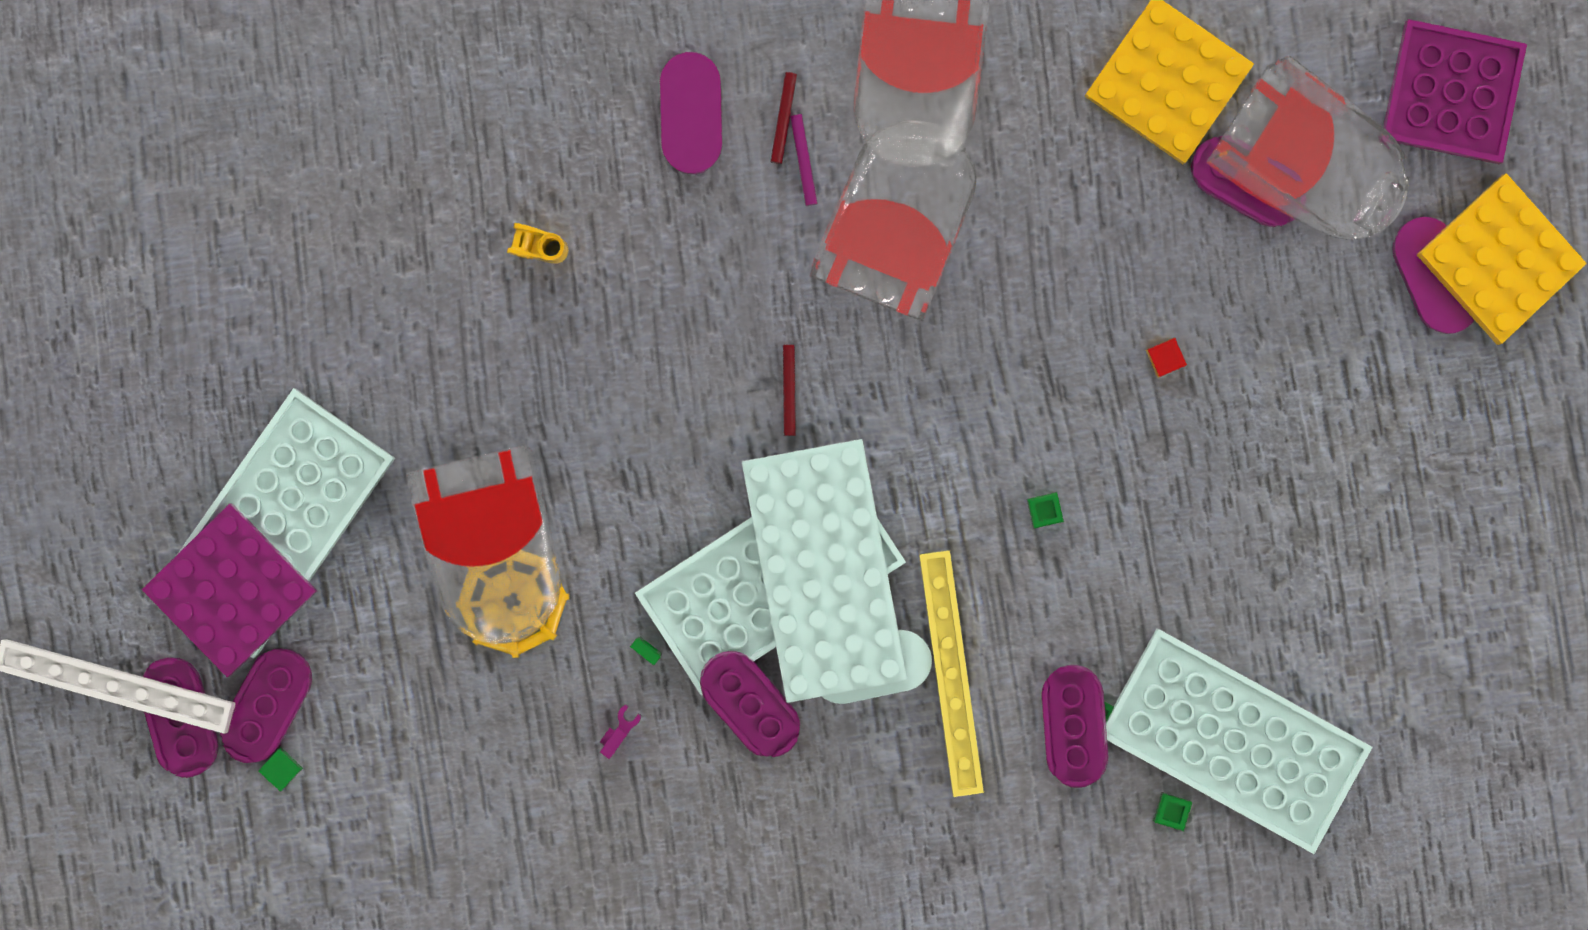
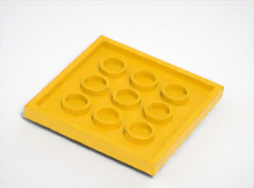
M1150 0L1084 96L1184 165L1254 63L1165 1Z
M1507 173L1501 175L1417 254L1421 261L1496 345L1503 344L1587 264Z

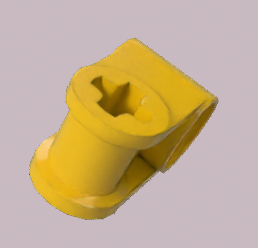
M514 223L515 234L512 246L507 250L508 254L552 264L561 263L566 259L569 248L559 235L542 231L532 226ZM552 241H558L560 244L559 252L554 256H548L546 253L547 245Z

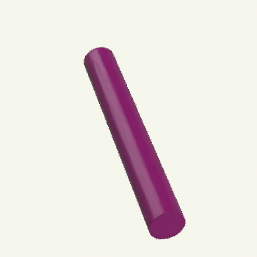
M802 114L792 115L790 118L805 205H817Z

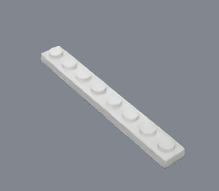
M1 640V672L223 734L228 733L235 702L15 641Z

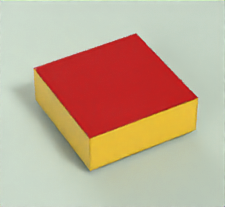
M1176 338L1146 350L1157 378L1187 366Z

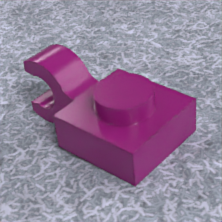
M627 704L623 705L618 712L619 726L617 729L613 730L610 727L600 740V743L604 745L600 753L609 760L629 731L640 722L642 717L638 713L634 720H627L624 716L625 711L629 707Z

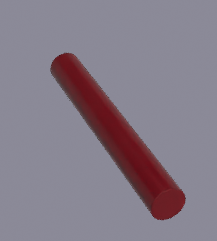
M785 72L770 161L774 164L783 163L797 74L792 72Z
M783 345L784 436H796L795 345Z

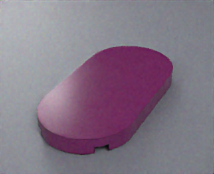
M684 52L671 58L664 66L660 76L661 145L663 154L672 167L681 173L694 175L703 173L717 162L722 152L721 79L716 65L708 57L696 52Z
M1219 136L1205 141L1195 151L1191 162L1192 176L1197 186L1206 194L1267 227L1283 226L1295 220L1301 214L1306 202V193L1288 203L1271 206L1232 181L1239 167L1216 150L1223 140L1246 158L1252 149L1251 146L1231 136ZM1266 157L1267 163L1286 173L1295 181L1302 183L1300 177L1294 171Z
M1432 217L1415 218L1401 226L1397 232L1392 247L1394 260L1421 321L1430 329L1440 333L1452 334L1460 332L1469 327L1474 322V319L1417 256L1447 225Z
M276 648L260 655L253 663L233 700L236 704L228 733H220L226 752L235 760L243 763L260 762L269 758L279 748L312 684L311 668L301 654L287 648Z
M726 651L715 655L705 664L700 676V687L703 697L749 751L762 757H778L794 747L800 731L798 714L750 657L740 652Z
M168 657L157 660L150 664L143 674L144 678L205 694L198 671L191 663L181 658ZM144 712L157 760L166 771L181 778H190L205 772L214 763L218 754L216 731Z
M1066 665L1055 670L1046 679L1042 688L1046 760L1049 770L1061 783L1073 788H1082L1099 780L1108 765L1104 692L1100 680L1091 670L1080 665Z

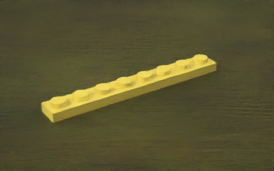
M950 550L919 554L953 797L984 793Z

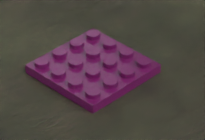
M1410 19L1406 20L1381 140L1495 164L1503 163L1527 44Z
M233 504L226 506L141 589L226 677H230L317 592L311 583Z

